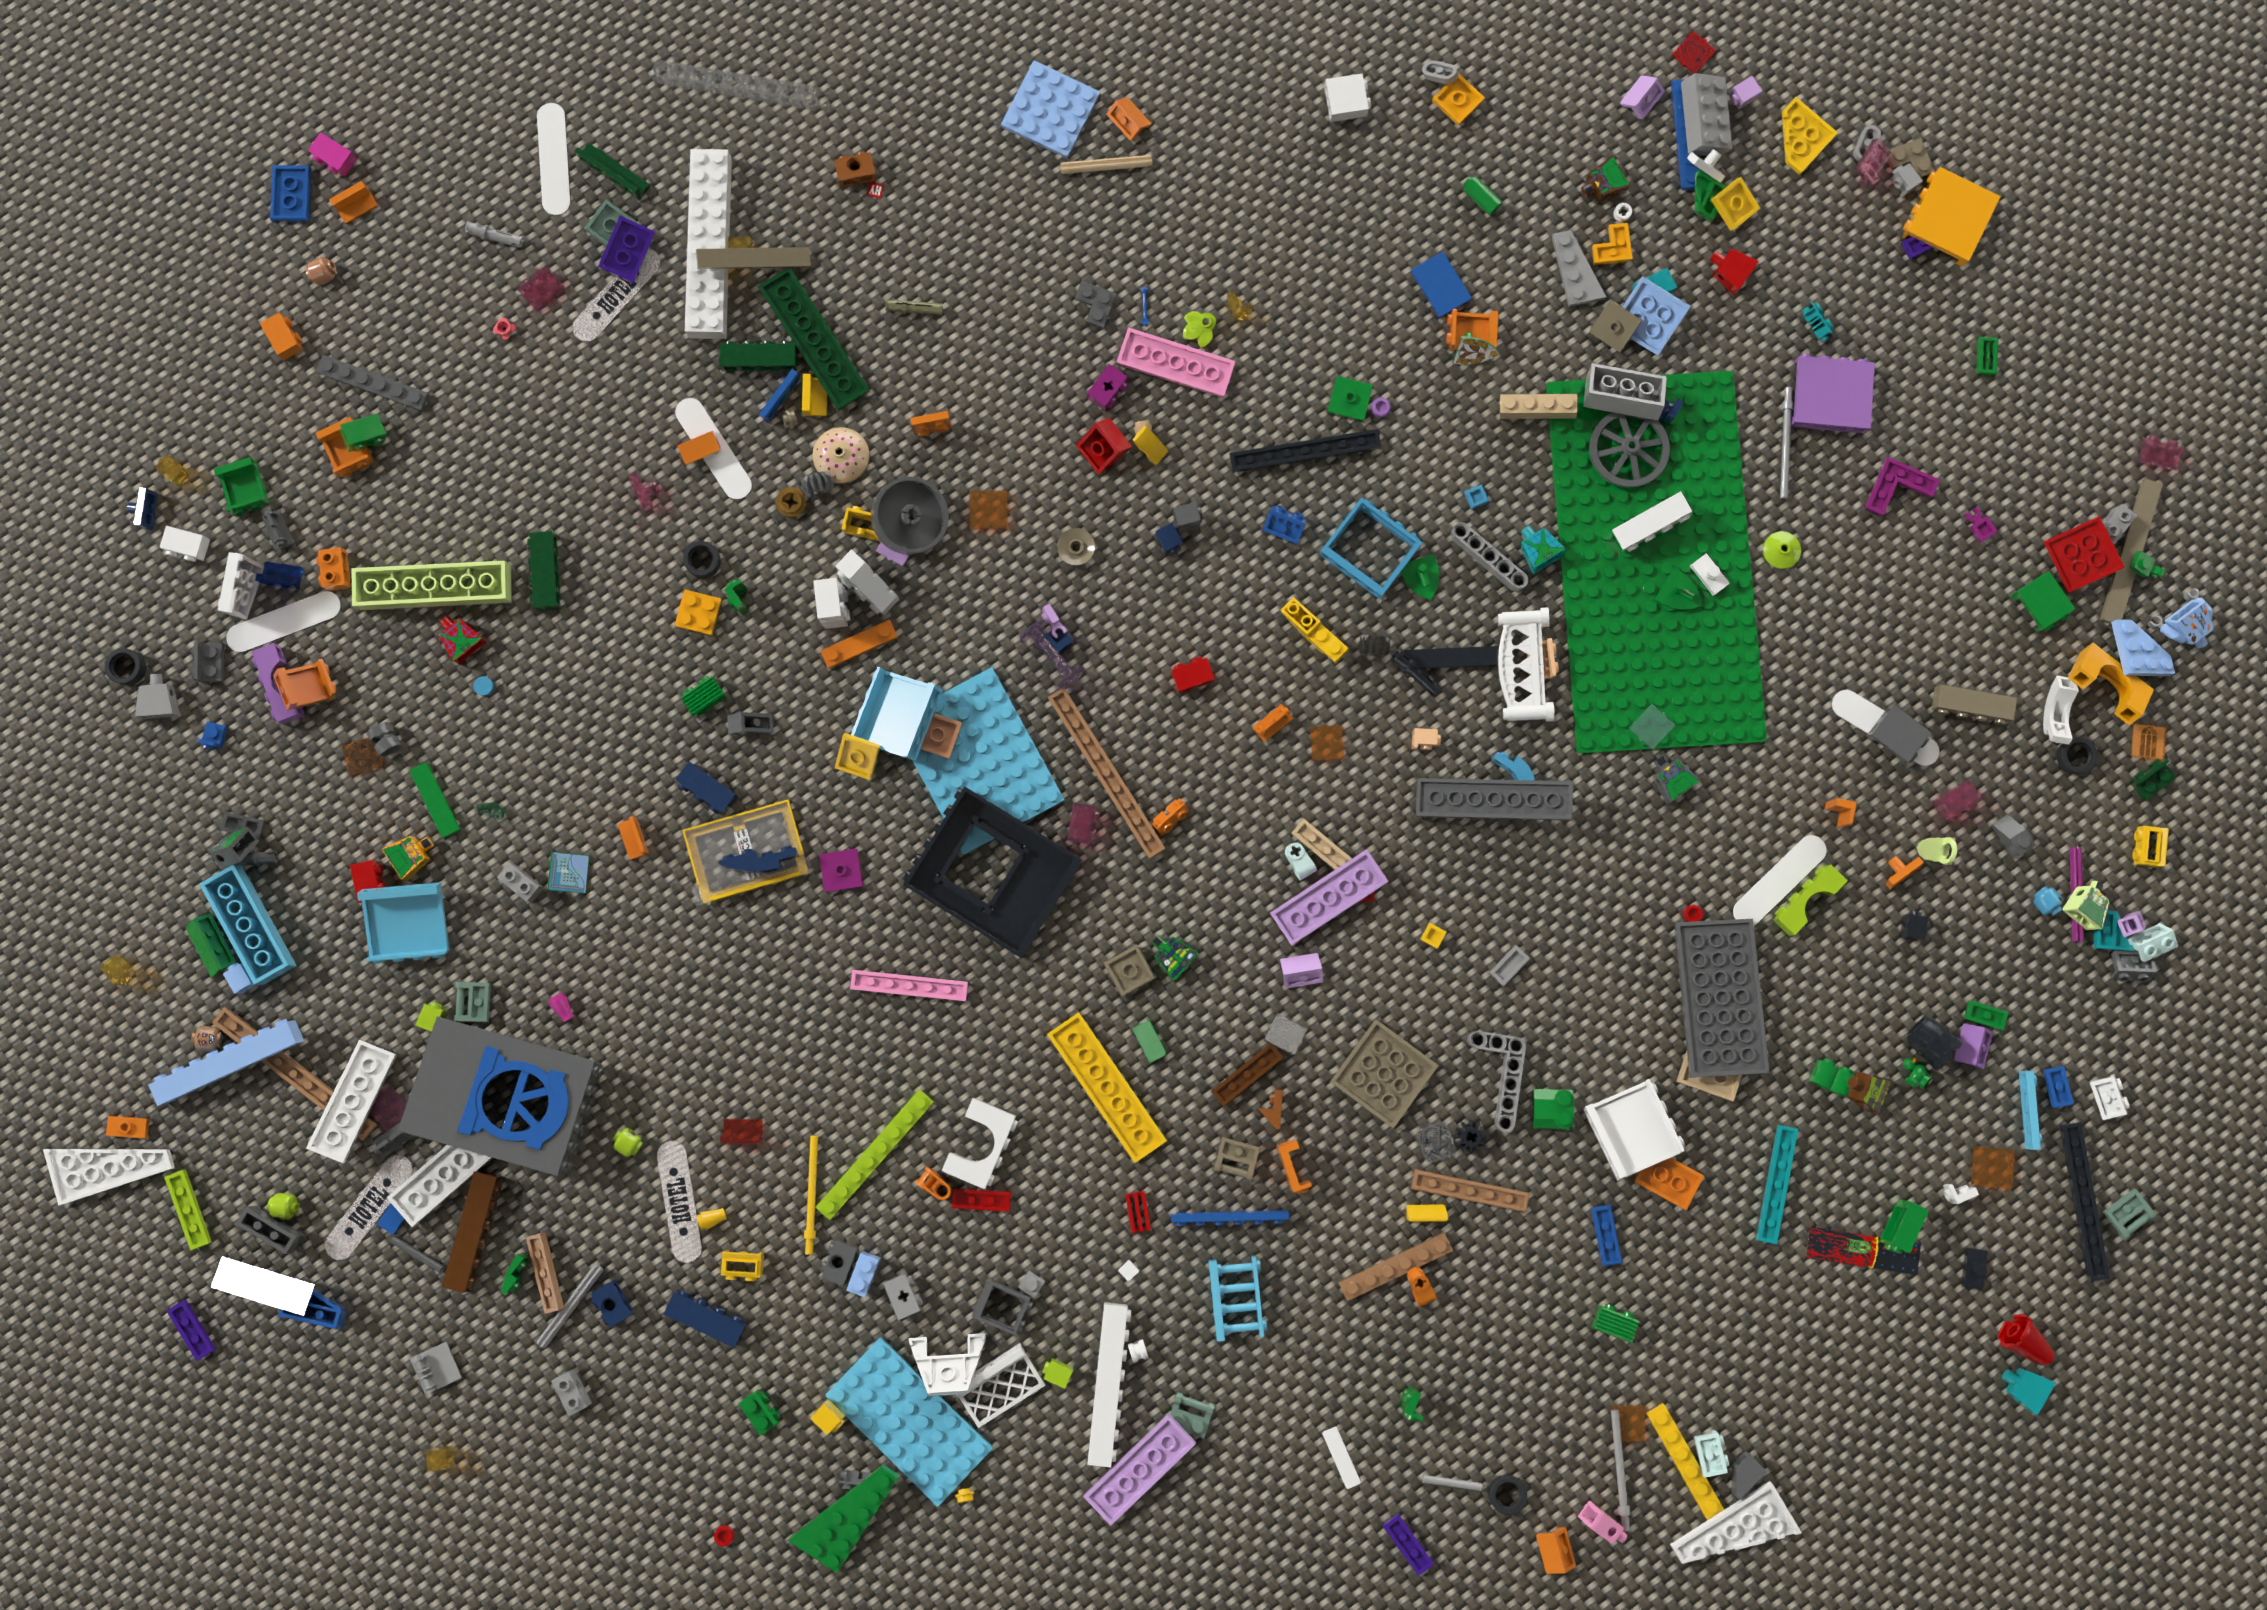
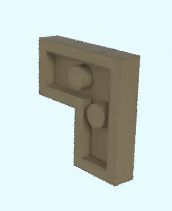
M1921 138L1889 149L1884 153L1891 170L1896 169L1900 165L1904 166L1910 163L1920 178L1929 176L1932 171L1935 172Z

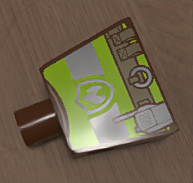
M1857 1072L1855 1077H1851L1848 1080V1086L1850 1087L1848 1098L1862 1110L1879 1115L1892 1080Z

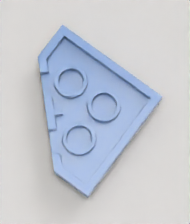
M2116 619L2111 622L2124 676H2171L2175 674L2171 656L2133 620Z

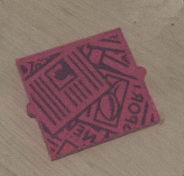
M388 1085L377 1095L370 1113L386 1131H389L397 1123L401 1122L407 1103L391 1085Z

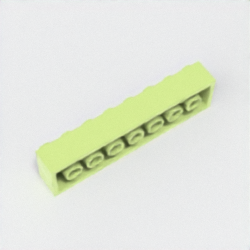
M506 561L352 568V606L359 610L512 603L511 565Z

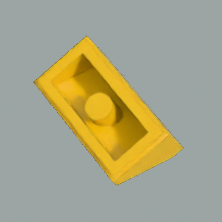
M1443 1204L1406 1206V1219L1409 1222L1448 1220L1446 1206Z

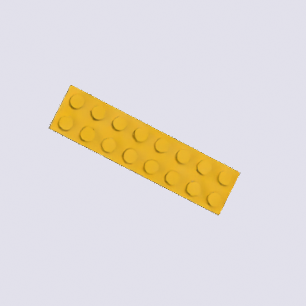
M1079 1012L1047 1034L1134 1163L1167 1141Z

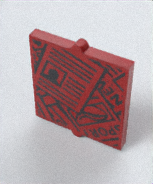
M1693 31L1674 51L1672 56L1681 63L1682 67L1685 66L1694 74L1701 69L1717 50L1707 43V39L1701 38Z

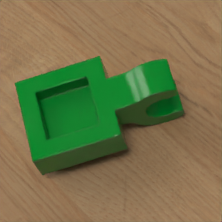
M2136 551L2129 566V569L2141 577L2150 576L2153 579H2156L2157 575L2163 578L2166 572L2163 568L2154 566L2155 559L2143 551Z

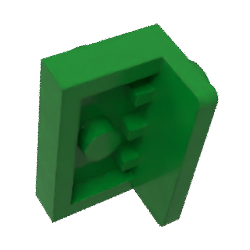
M740 579L732 580L724 589L729 597L726 600L735 612L739 611L744 615L748 612V609L739 595L748 589Z
M1409 1386L1408 1389H1404L1400 1400H1402L1400 1408L1407 1419L1413 1422H1417V1420L1423 1422L1424 1417L1419 1411L1415 1410L1421 1394L1416 1388Z

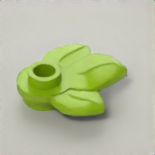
M1189 312L1184 316L1188 325L1183 330V338L1187 340L1197 339L1200 348H1204L1213 338L1212 330L1216 326V318L1211 313ZM1205 319L1210 320L1208 325H1204Z

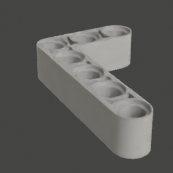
M1473 1031L1467 1038L1470 1047L1504 1053L1494 1122L1495 1127L1499 1131L1510 1132L1514 1129L1526 1043L1519 1037ZM1476 1034L1482 1038V1042L1478 1046L1473 1043V1037ZM1496 1037L1501 1041V1045L1497 1049L1492 1045V1040ZM1515 1040L1520 1044V1048L1516 1052L1511 1048V1044ZM1511 1060L1517 1062V1068L1514 1071L1510 1070L1508 1066ZM1512 1079L1515 1083L1512 1090L1506 1088V1081ZM1507 1098L1512 1102V1106L1509 1109H1505L1503 1106V1101ZM1503 1118L1509 1120V1126L1505 1129L1500 1125Z

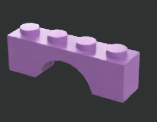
M272 643L252 651L254 656L252 662L259 670L260 675H258V679L265 688L266 693H264V696L271 705L273 720L284 725L305 717L302 707L286 710L273 677L277 669L283 668L287 664L281 646Z

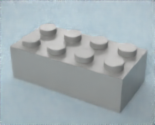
M1694 73L1681 82L1688 154L1693 152L1696 155L1708 156L1712 149L1723 155L1732 149L1725 77Z
M1592 363L1586 377L1583 407L1659 420L1665 404L1667 377Z

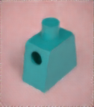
M2018 1368L2016 1373L2007 1369L2002 1375V1379L2009 1383L2006 1392L2028 1412L2037 1416L2056 1384L2054 1381L2022 1368Z

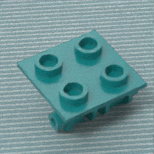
M1810 301L1813 307L1811 309L1809 307L1803 309L1802 316L1807 322H1810L1809 326L1819 320L1821 321L1812 328V331L1817 329L1814 333L1817 339L1823 342L1829 338L1827 336L1829 333L1834 336L1832 331L1835 328L1828 318L1826 320L1823 319L1822 315L1825 313L1818 302L1814 304Z

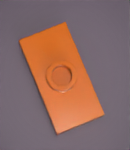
M108 1116L106 1136L148 1138L150 1119Z

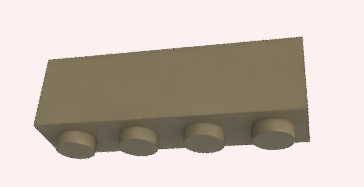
M1939 685L1934 687L1931 710H1936L1938 714L1942 715L1953 713L1957 714L1956 717L1968 718L1970 716L1976 717L1975 720L1986 722L1987 720H1993L1995 724L2006 725L2007 722L2014 720L2017 698Z

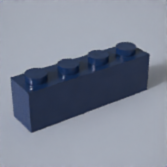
M681 1289L673 1293L663 1313L664 1315L733 1348L738 1345L747 1326L742 1317L738 1315H733L732 1317L726 1314L727 1311L718 1306L715 1308L708 1305V1301L702 1298L697 1300L691 1297V1293Z

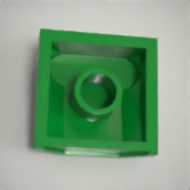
M1533 1089L1532 1128L1573 1129V1090Z

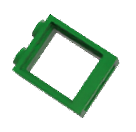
M1898 1199L1879 1242L1885 1244L1884 1248L1901 1255L1903 1252L1910 1254L1929 1210L1911 1201Z

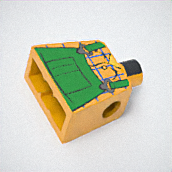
M409 836L384 847L382 850L401 880L408 881L430 861L426 851L432 848L434 844L429 837L419 842L416 837Z

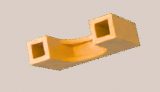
M2092 642L2081 651L2068 679L2081 689H2085L2096 680L2097 676L2107 679L2119 694V704L2114 714L2130 726L2143 715L2154 689L2137 676H2124L2122 664Z

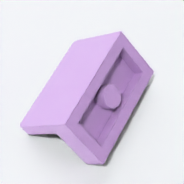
M1642 75L1620 104L1621 106L1632 108L1637 118L1644 119L1665 90L1658 78Z
M1318 953L1280 959L1285 989L1323 982L1322 967Z

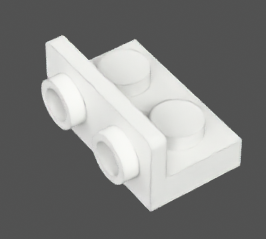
M2115 1074L2110 1077L2090 1082L2103 1120L2127 1114V1109L2130 1106L2127 1097H2122L2120 1090H2123V1085L2120 1078L2116 1079Z

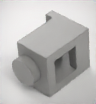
M1910 163L1904 167L1900 165L1892 172L1894 176L1891 179L1895 187L1901 190V198L1916 189L1923 181Z

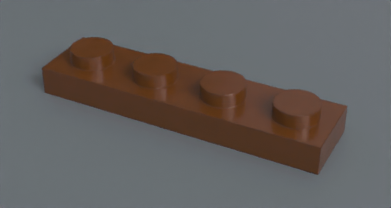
M1271 1042L1211 1092L1221 1105L1225 1106L1284 1057Z

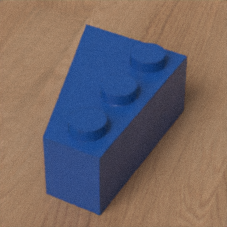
M313 1288L304 1316L280 1309L278 1316L343 1330L348 1310Z

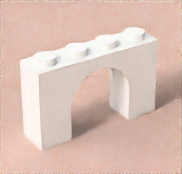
M972 1098L965 1117L986 1125L992 1131L995 1140L993 1151L987 1158L980 1161L969 1160L950 1152L942 1171L986 1189L987 1185L990 1187L995 1178V1175H992L995 1167L999 1168L1003 1157H1000L1002 1149H1007L1010 1139L1007 1137L1010 1131L1014 1132L1018 1121L1015 1120L1016 1115Z

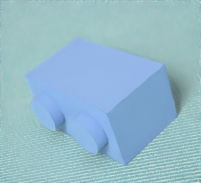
M862 1251L846 1291L865 1298L869 1292L881 1257Z

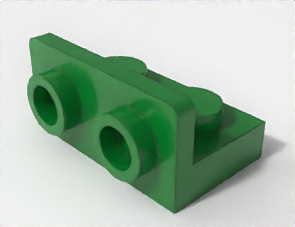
M757 1389L740 1401L738 1405L761 1436L780 1423V1414L775 1407L772 1408L768 1403L769 1398L767 1394Z

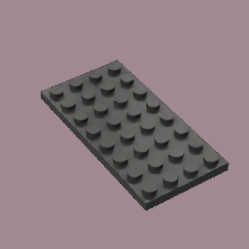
M1753 918L1674 923L1690 1078L1768 1074L1769 1064Z

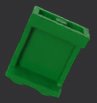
M251 457L213 469L215 476L220 478L228 505V507H225L226 512L234 516H241L246 511L260 510L264 505L269 504L257 461Z
M2050 571L2040 575L2011 594L2015 601L2020 599L2038 625L2035 629L2037 632L2041 630L2047 632L2055 627L2054 622L2057 620L2062 622L2071 616L2070 612L2075 609Z

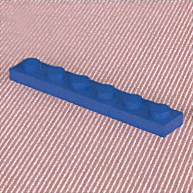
M1672 80L1671 92L1681 190L1695 189V173L1700 168L1687 159L1690 154H1688L1681 88V82L1684 80Z
M1288 1210L1171 1213V1222H1175V1226H1186L1187 1222H1195V1225H1206V1222L1214 1221V1225H1226V1221H1234V1224H1246L1245 1221L1253 1220V1224H1265V1220H1273V1223H1285V1220H1289Z

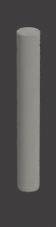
M1429 1475L1422 1476V1483L1477 1491L1482 1490V1483Z

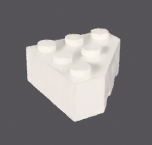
M850 550L835 566L838 570L837 575L842 580V583L849 589L853 587L856 595L863 602L867 600L871 604L869 607L876 614L880 612L882 615H885L899 600L895 592L889 590L886 583L876 573L874 574L869 565L853 550Z

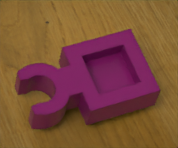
M1978 507L1972 509L1975 514L1974 517L1969 512L1964 515L1968 522H1972L1973 525L1969 529L1979 543L1998 532L1987 516L1982 519L1981 511Z

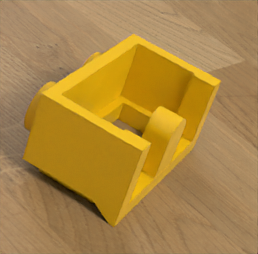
M857 506L847 507L841 528L843 533L880 541L873 530L851 525L852 517L871 521V512L863 511V508Z
M2137 827L2134 834L2136 846L2132 855L2134 865L2154 868L2165 867L2169 828ZM2150 832L2157 833V843L2153 848L2154 852H2156L2155 860L2148 859Z
M723 1251L721 1276H726V1280H737V1277H745V1281H757V1278L763 1276L764 1252L756 1254L746 1251ZM727 1261L756 1263L755 1272L727 1271Z

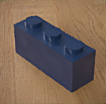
M688 761L675 779L679 782V788L685 792L689 790L695 794L693 798L703 804L705 801L710 804L709 809L717 815L720 812L725 815L738 798L735 793L690 761Z

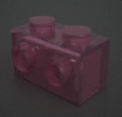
M1967 780L1931 802L1943 821L1948 819L1954 821L1962 816V811L1966 809L1970 811L1978 806L1977 802L1981 801L1982 797L1971 780Z

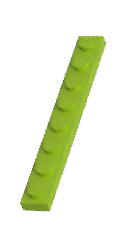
M919 1089L815 1208L831 1220L934 1101Z

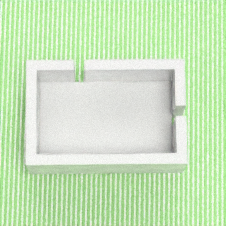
M837 578L814 580L817 617L823 627L829 629L848 626L847 621L850 620V611L847 609V605H845V602H848L847 590L845 591L843 584Z

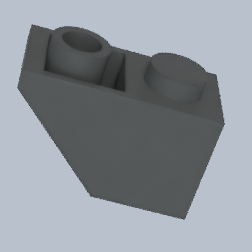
M1746 1451L1731 1465L1732 1494L1739 1500L1747 1497L1751 1492V1488L1755 1484L1761 1483L1765 1478L1764 1475L1767 1473L1756 1459Z

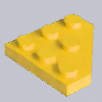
M1797 97L1782 111L1785 163L1800 175L1838 133Z

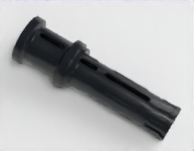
M1402 648L1398 649L1390 658V662L1399 666L1403 674L1411 676L1432 697L1437 695L1441 688L1416 666L1414 659H1410L1403 653L1404 650Z

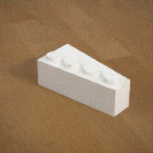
M1679 492L1614 528L1612 532L1622 550L1630 552L1639 547L1638 543L1644 540L1648 542L1656 537L1655 534L1661 531L1664 533L1672 529V525L1688 520L1692 515V510L1682 492Z

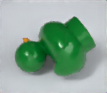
M1917 1058L1904 1059L1903 1068L1907 1071H1912L1910 1076L1905 1078L1907 1084L1911 1087L1919 1086L1924 1089L1932 1079V1076L1928 1074L1927 1067L1922 1064L1917 1065Z

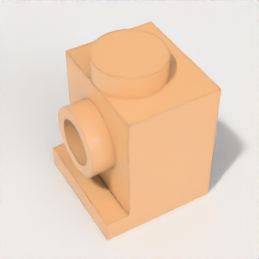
M1415 728L1412 731V750H1416L1418 746L1422 750H1432V747L1440 746L1441 735H1438V729Z

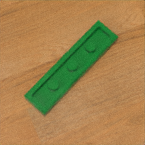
M424 762L409 770L441 837L444 839L460 831V826L429 763Z

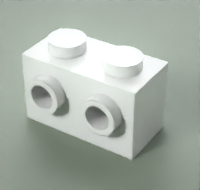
M166 526L160 548L166 551L165 554L177 557L179 554L188 561L196 562V559L204 561L210 539L203 535Z

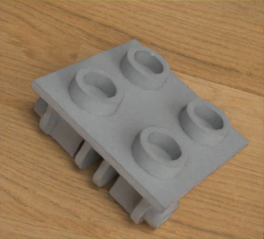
M447 1341L410 1358L425 1395L462 1378Z

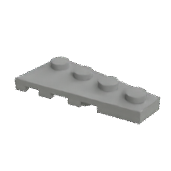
M1568 230L1552 234L1551 237L1568 307L1604 300L1606 295L1572 231Z

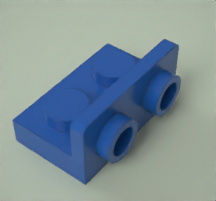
M1272 506L1262 531L1298 544L1307 519L1300 513L1294 512L1292 514L1287 512V509L1282 506Z

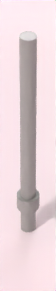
M1785 387L1784 402H1782L1784 420L1780 499H1788L1791 416L1794 410V402L1792 401L1793 387Z
M1611 1410L1620 1504L1618 1506V1515L1621 1516V1525L1624 1527L1623 1531L1627 1532L1630 1531V1506L1627 1503L1619 1410Z

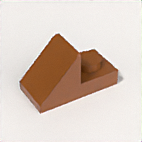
M1274 1089V1093H1270L1269 1105H1273V1108L1257 1109L1275 1129L1280 1130L1283 1090Z

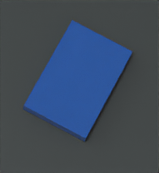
M272 165L270 220L272 222H310L311 166Z
M1444 252L1437 254L1410 271L1439 319L1452 312L1453 309H1457L1472 300V297Z

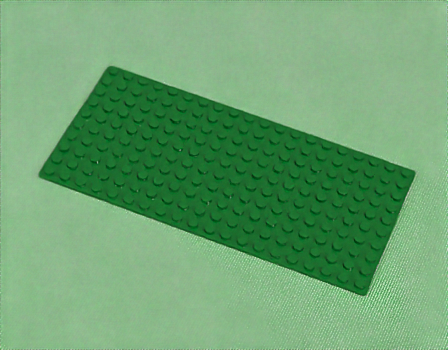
M1732 371L1661 375L1667 377L1665 400L1673 404L1676 399H1679L1684 403L1670 424L1661 419L1658 420L1665 429L1670 444L1669 458L1665 468L1652 482L1636 488L1618 487L1607 482L1598 474L1591 462L1589 454L1591 435L1599 422L1613 412L1583 407L1586 379L1552 381L1546 384V394H1577L1576 419H1549L1558 538L1559 543L1565 548L1564 556L1560 558L1575 741L1576 751L1579 754L1758 743L1767 740ZM1626 417L1631 436L1634 437L1643 420ZM1619 418L1611 421L1604 427V429L1625 439ZM1649 424L1641 435L1640 442L1659 439L1658 434ZM1600 434L1597 441V452L1621 446V444ZM1629 444V447L1633 449L1634 446ZM1661 445L1641 448V450L1659 463L1662 453ZM1619 452L1600 457L1599 459L1605 469L1611 472L1622 454ZM1636 454L1641 479L1651 474L1655 468ZM1630 458L1625 460L1615 475L1616 477L1633 480ZM1682 492L1692 510V515L1688 520L1672 525L1673 528L1664 533L1661 531L1655 534L1656 537L1648 542L1644 540L1638 543L1639 547L1630 552L1622 550L1612 532L1614 528L1673 495ZM1706 553L1730 583L1714 596H1712L1690 567L1691 564ZM1674 567L1687 575L1696 585L1701 596V607L1679 610L1665 606L1655 600Z

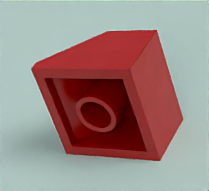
M1110 418L1096 422L1076 444V447L1098 475L1120 460L1132 448L1131 444Z

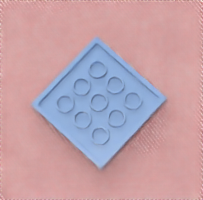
M1033 61L1001 123V127L1068 159L1100 96V91L1037 61Z

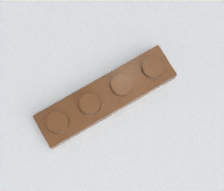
M546 1232L526 1237L544 1313L564 1309Z

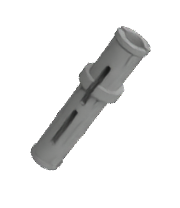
M469 221L465 226V233L481 237L483 240L489 239L522 248L524 241L522 236L490 228L489 225L483 226Z

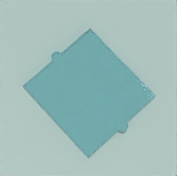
M1651 704L1629 729L1639 737V741H1643L1651 749H1654L1675 724L1665 716L1664 712L1661 713Z

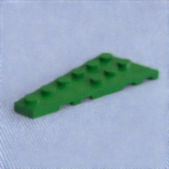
M881 1465L861 1483L854 1486L843 1497H840L822 1511L815 1519L789 1537L787 1541L835 1573H838L898 1479L899 1474L885 1465Z

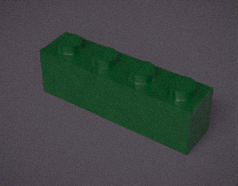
M726 341L725 344H719V366L722 371H791L792 369L797 371L798 349L795 343L791 341H782L781 343L763 341L762 344H755L752 341H745L744 344Z
M553 531L531 532L530 538L527 539V546L531 557L528 558V565L532 576H529V584L532 587V594L530 595L531 606L537 611L561 609L557 535Z

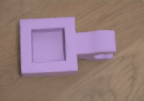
M1051 605L1044 606L1041 616L1046 624L1050 623L1051 627H1053V638H1058L1056 630H1061L1063 634H1066V628L1060 623Z

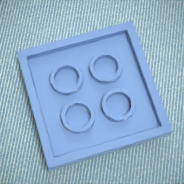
M1642 276L1623 305L1625 309L1642 319L1630 339L1654 354L1659 355L1691 306Z

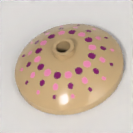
M838 427L826 431L818 438L813 448V462L817 471L829 472L834 483H848L856 480L864 473L869 463L870 454L866 441L858 432L849 428ZM839 449L843 450L840 455L836 454V451Z

